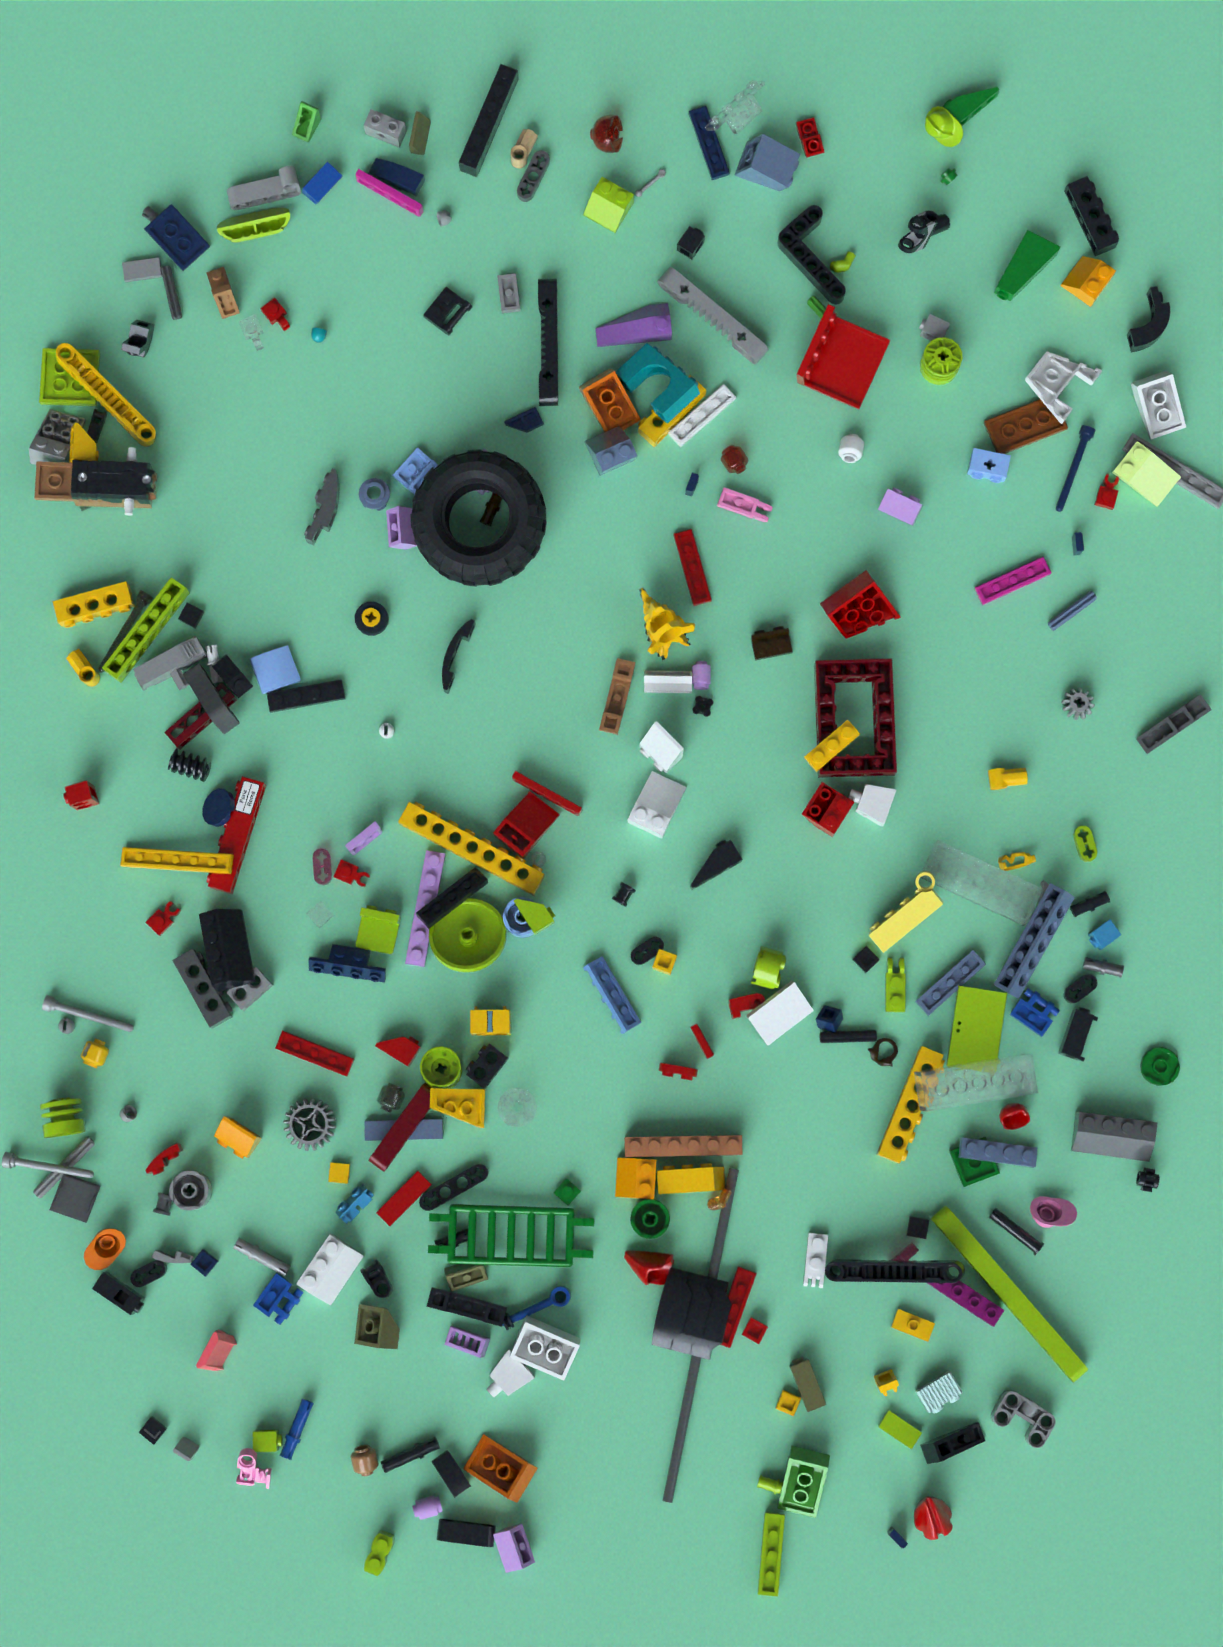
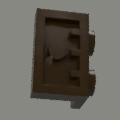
M779 626L773 628V631L765 632V630H759L754 632V635H751L755 661L793 653L789 628Z

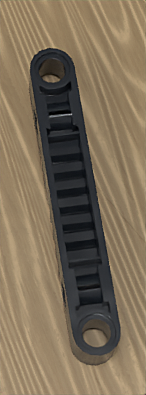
M538 279L539 313L541 314L539 406H558L557 279ZM547 376H550V381H546Z
M836 1259L825 1267L826 1277L835 1282L956 1283L965 1274L964 1265L956 1260L878 1261ZM835 1265L840 1268V1275H835L832 1272V1266ZM949 1268H957L959 1275L956 1277L952 1276Z

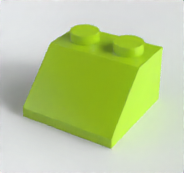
M601 177L591 194L583 215L616 233L634 203V194Z

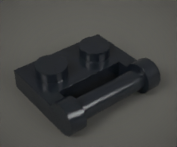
M445 287L423 314V317L449 336L463 315L471 310L472 305L448 287ZM457 305H460L461 307L450 319V321L447 324H444V320L449 316L453 309Z

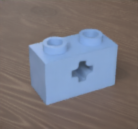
M973 448L967 475H971L974 479L987 478L994 483L1004 482L1007 477L1011 455ZM986 464H990V470L987 469Z

